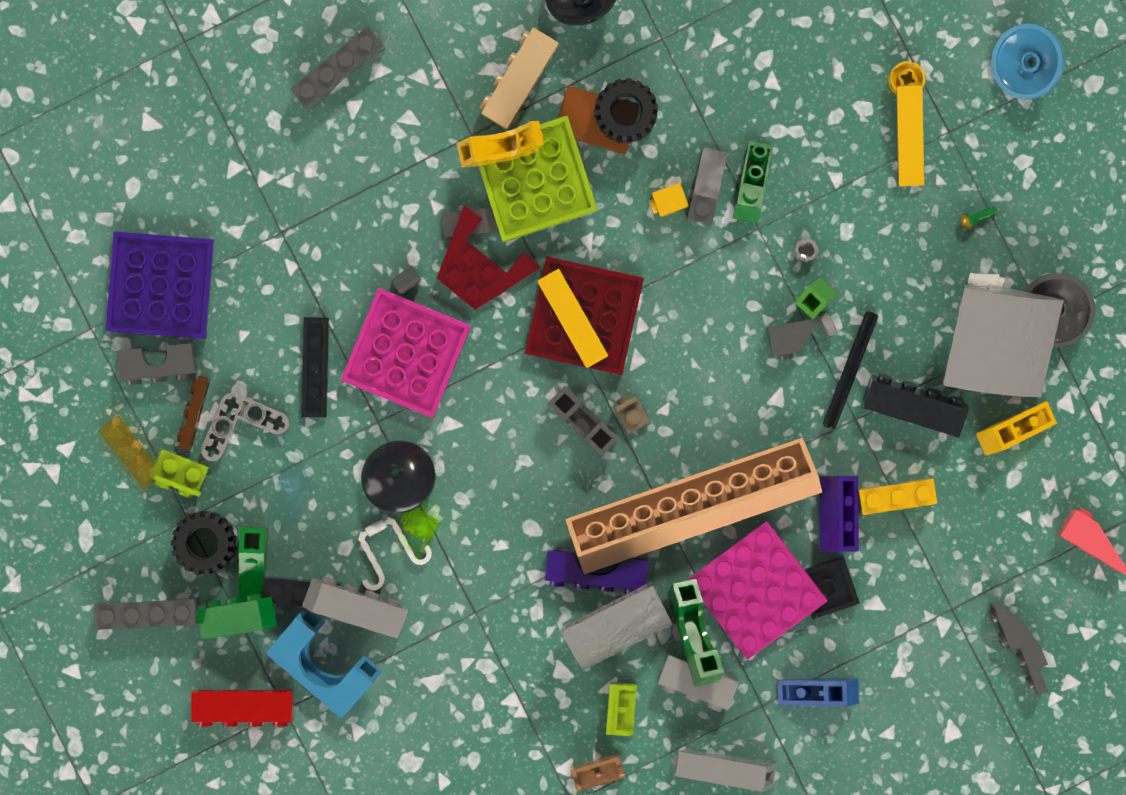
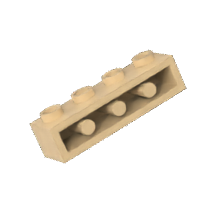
M534 27L530 32L525 31L519 41V44L522 45L517 54L514 52L511 54L506 63L509 68L504 75L499 74L493 84V87L496 88L491 97L487 95L480 106L483 109L481 113L483 117L506 131L510 128L559 47L557 41Z

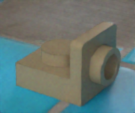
M630 394L616 401L618 406L614 407L628 434L650 422L637 396L631 398Z

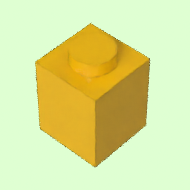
M681 183L653 192L651 194L653 199L649 200L653 214L658 213L659 218L689 207Z

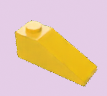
M1045 401L975 434L985 456L1001 452L1057 424L1048 402Z

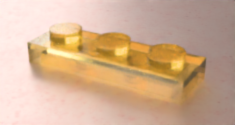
M119 415L98 430L143 490L156 481L150 477L155 461Z

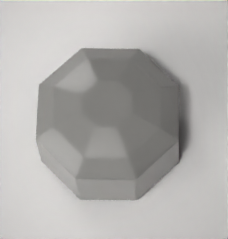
M809 238L797 241L793 250L797 260L805 263L816 259L819 251L816 242Z

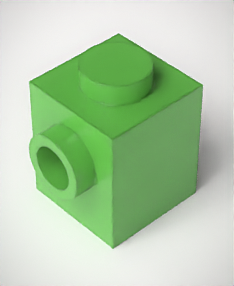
M818 278L807 287L795 303L812 319H815L825 311L838 293L822 278Z

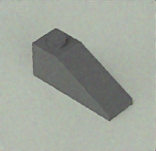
M703 147L687 221L712 225L727 152Z

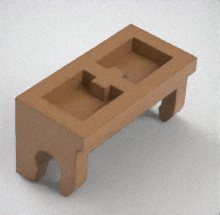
M619 754L571 767V774L577 792L625 778Z

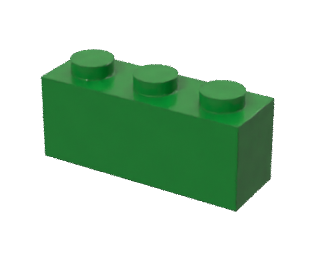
M261 593L246 596V601H241L240 597L226 599V604L222 605L220 600L205 603L206 608L196 610L202 640L261 631L277 626L272 597L261 598Z

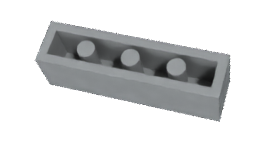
M324 576L322 580L312 578L302 605L304 608L316 614L398 639L408 610L400 606V601L387 597L386 601L379 599V594L368 590L363 594L358 592L359 588L346 583L341 587L336 585L337 581Z

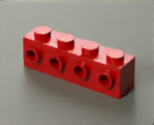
M193 690L191 692V722H198L199 727L213 726V722H223L224 727H236L238 722H248L249 727H261L263 722H273L274 727H287L288 722H293L294 690Z

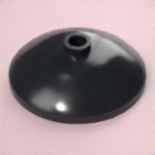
M545 0L549 12L556 20L572 26L587 25L599 20L611 10L616 0Z
M392 441L375 449L366 459L361 473L362 488L368 500L378 509L388 513H405L422 505L432 493L436 480L435 466L429 454L419 445L408 441ZM398 468L399 472L397 474H391L393 469Z

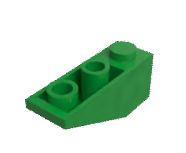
M754 141L748 142L732 219L757 224L764 198L773 150L772 145Z
M240 527L239 597L241 601H246V596L260 593L261 598H263L266 577L268 527Z

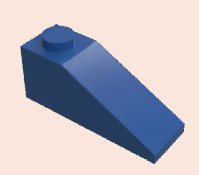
M858 678L777 680L778 705L848 707L859 704Z

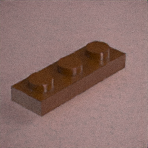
M198 376V379H194L190 388V394H193L191 404H186L183 418H187L185 427H180L177 435L180 449L192 450L211 378Z

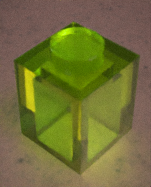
M417 507L412 511L405 512L400 522L404 523L402 530L429 543L441 520Z

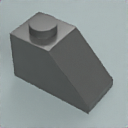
M818 318L767 327L772 357L778 356L779 361L792 359L793 353L800 351L818 325Z

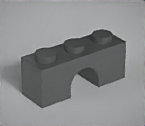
M195 344L166 346L167 359L158 367L148 363L145 349L143 348L116 351L119 381H126L127 385L142 384L141 379L151 378L152 383L166 382L167 376H176V380L192 379L191 374L198 373Z
M565 386L547 403L601 456L619 439Z

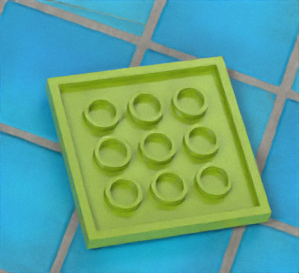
M568 116L540 124L544 146L539 147L537 152L505 162L479 166L502 242L505 243L598 212Z

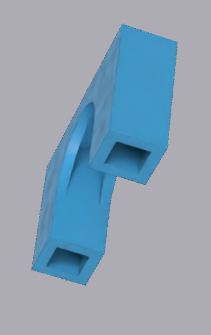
M304 608L266 654L342 719L383 671L365 655L344 675H330L319 669L310 656L309 644L325 621L316 613Z

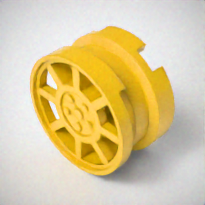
M904 61L897 64L891 70L888 77L889 88L895 95L896 86L922 85L923 87L925 84V73L915 62Z

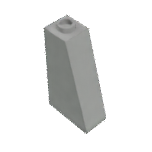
M691 750L679 751L673 763L676 777L759 792L774 788L777 767L775 762Z

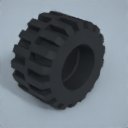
M626 78V80L618 79L614 83L606 85V88L599 93L595 104V119L600 131L608 139L615 140L616 143L620 144L621 142L632 144V142H638L647 136L656 123L658 113L656 97L651 93L650 88L647 85L644 86L642 82L638 80L633 81L631 78ZM630 97L639 103L641 116L635 124L623 126L615 122L611 114V108L617 99Z
M202 511L186 516L177 524V528L172 533L174 535L173 540H171V546H173L172 554L176 556V562L185 567L184 570L194 572L193 574L208 575L224 568L232 560L234 551L237 548V545H235L237 537L234 535L233 526L227 522L228 520L225 517L219 516L220 514L215 512ZM200 528L210 529L218 539L217 551L207 558L197 556L190 546L191 535Z

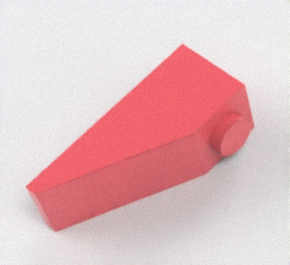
M1083 508L1079 511L1072 509L1057 535L1119 573L1126 574V566L1100 525L1092 519L1094 515Z

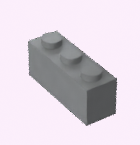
M669 653L657 680L658 684L662 685L660 689L671 694L679 691L685 694V699L698 703L699 700L708 703V708L721 712L722 708L729 710L739 684L738 680L723 675L719 682L695 687L687 660Z

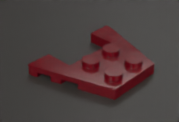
M464 205L436 279L476 310L539 270L541 266L525 253H522L510 269L505 272L467 241V238L483 219Z

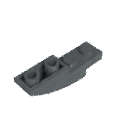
M997 602L990 603L992 609L989 610V615L993 624H998L1001 633L997 635L1003 648L1007 647V650L1011 652L1019 651V653H1016V658L1020 667H1025L1028 674L1025 677L1028 689L1030 691L1034 690V693L1037 695L1048 692L1039 669L1048 665V662L1036 639L1027 627L1009 610Z

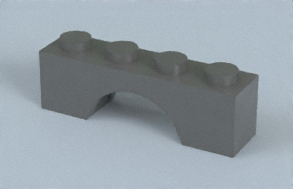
M367 26L290 90L309 112L324 100L340 82L360 67L367 65L383 52L385 47L369 26Z
M199 598L97 603L94 605L95 630L196 625L199 623L196 611L199 610Z

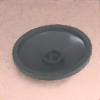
M1050 273L1037 278L1025 289L1024 292L1064 300L1053 348L1070 346L1081 340L1090 330L1095 318V302L1088 287L1078 278L1065 273Z

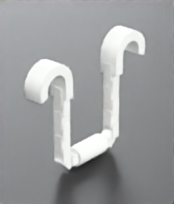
M387 517L385 521L381 519L366 527L365 532H360L358 540L379 576V582L376 585L370 584L368 579L362 580L363 585L369 590L375 591L381 588L385 582V576L365 538L367 535L371 537L387 528V524L393 526L395 533L398 535L400 542L413 563L418 565L426 564L432 556V550L429 545L424 548L426 550V557L424 559H418L415 556L396 519Z

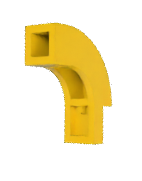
M530 121L518 128L503 133L468 137L457 143L461 168L517 159L538 151L539 147L544 146L543 133L540 129L539 121Z

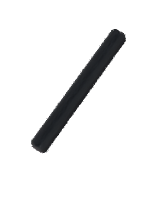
M867 311L863 317L823 421V426L835 429L837 427L878 320V315L873 312Z

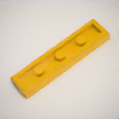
M922 85L896 86L898 186L924 185Z
M557 269L538 280L539 286L586 368L608 356L561 271Z

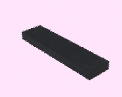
M304 317L301 417L327 418L329 318Z

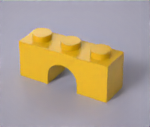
M932 478L858 489V506L861 515L937 504L935 484Z

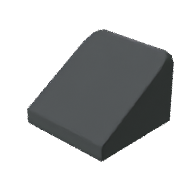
M410 266L394 277L392 282L398 292L404 295L421 283V278L413 267Z

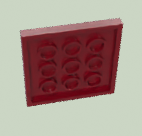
M546 256L542 278L557 269L561 271L608 354L606 358L588 368L623 375L644 278ZM539 287L525 354L586 367L541 287Z

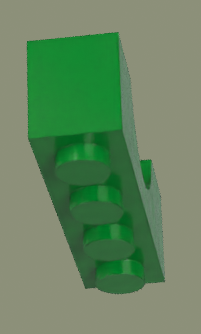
M693 579L674 583L667 595L694 686L698 687L719 682L724 674L718 650L712 646L705 629L703 600L697 580Z

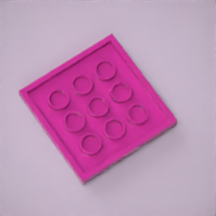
M378 288L341 381L434 418L471 325Z
M767 520L687 579V581L697 580L704 604L747 660L828 601Z

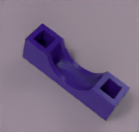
M548 549L545 581H550V586L564 587L565 583H574V588L589 589L590 585L600 586L599 590L614 592V588H623L624 593L628 594L645 585L648 560L630 558L619 562L614 569L607 573L584 574L582 568L576 562L573 552Z

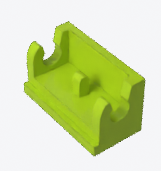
M610 682L606 735H633L637 684Z

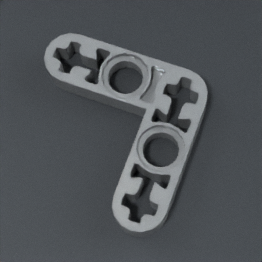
M228 393L223 396L202 445V455L208 461L221 459L225 454L239 419L273 434L285 433L290 427V419L283 412L240 394ZM233 397L237 398L236 403L239 404V407L233 408L230 415H235L234 420L220 415L221 411L227 413L229 405L226 404V401L232 400ZM254 406L259 407L263 413L258 421L250 419L248 414L250 408ZM267 411L272 412L269 417L273 419H278L281 416L285 427H279L278 430H275V424L267 421V426L262 425L267 418ZM226 420L229 423L230 429L226 434L217 432L216 424L218 421ZM213 433L218 438H225L224 444L221 441L218 442L217 449L220 452L211 457L209 456L210 451L207 450V446H213L216 440L211 439Z

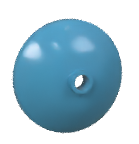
M1020 24L1012 27L999 38L994 47L991 59L993 76L999 87L1012 97L1036 99L1044 96L1056 86L1063 73L1064 52L1060 41L1049 29L1037 24ZM1036 58L1037 64L1033 67L1031 60Z

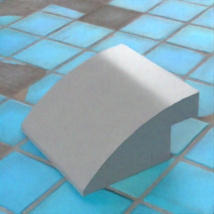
M964 284L943 385L999 395L1041 397L1064 300L990 284L988 289Z
M652 582L561 627V633L577 662L585 670L673 624Z

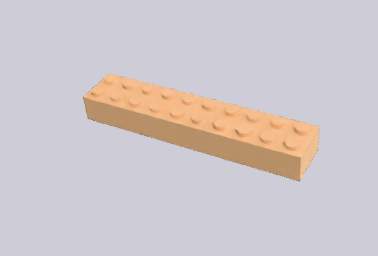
M803 438L565 520L583 573L586 574L822 493L818 473Z

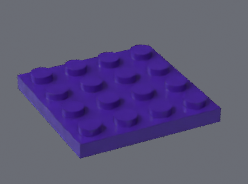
M114 231L106 331L207 339L215 240Z

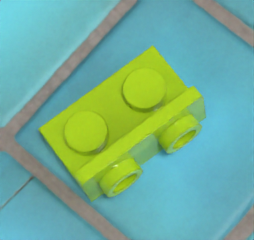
M161 448L150 477L156 480L154 484L168 490L172 486L179 489L178 494L192 498L195 495L200 497L201 492L199 490L209 467Z

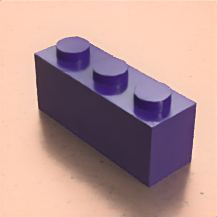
M819 476L822 493H820V551H859L858 476Z

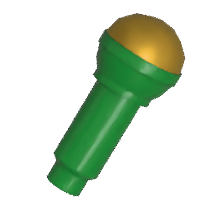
M989 207L975 214L965 213L961 217L960 223L964 229L972 230L979 222L993 217L998 212L996 207Z

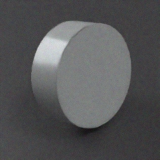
M822 312L816 317L818 318V325L826 337L829 338L836 334V326L827 312Z

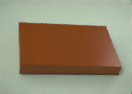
M568 86L559 118L569 117L576 141L626 155L629 144L623 142L620 144L616 143L615 140L608 139L600 131L596 123L595 104L599 94ZM616 100L612 105L611 114L618 124L630 126L635 124L640 106Z

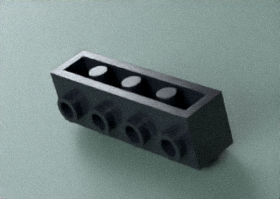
M872 374L863 401L864 409L960 438L969 411L968 404L965 403L964 399L957 396L947 398L941 396V393L934 389L927 388L925 391L918 389L916 384L908 381L899 383L892 381L893 378L888 375L879 374L876 376Z

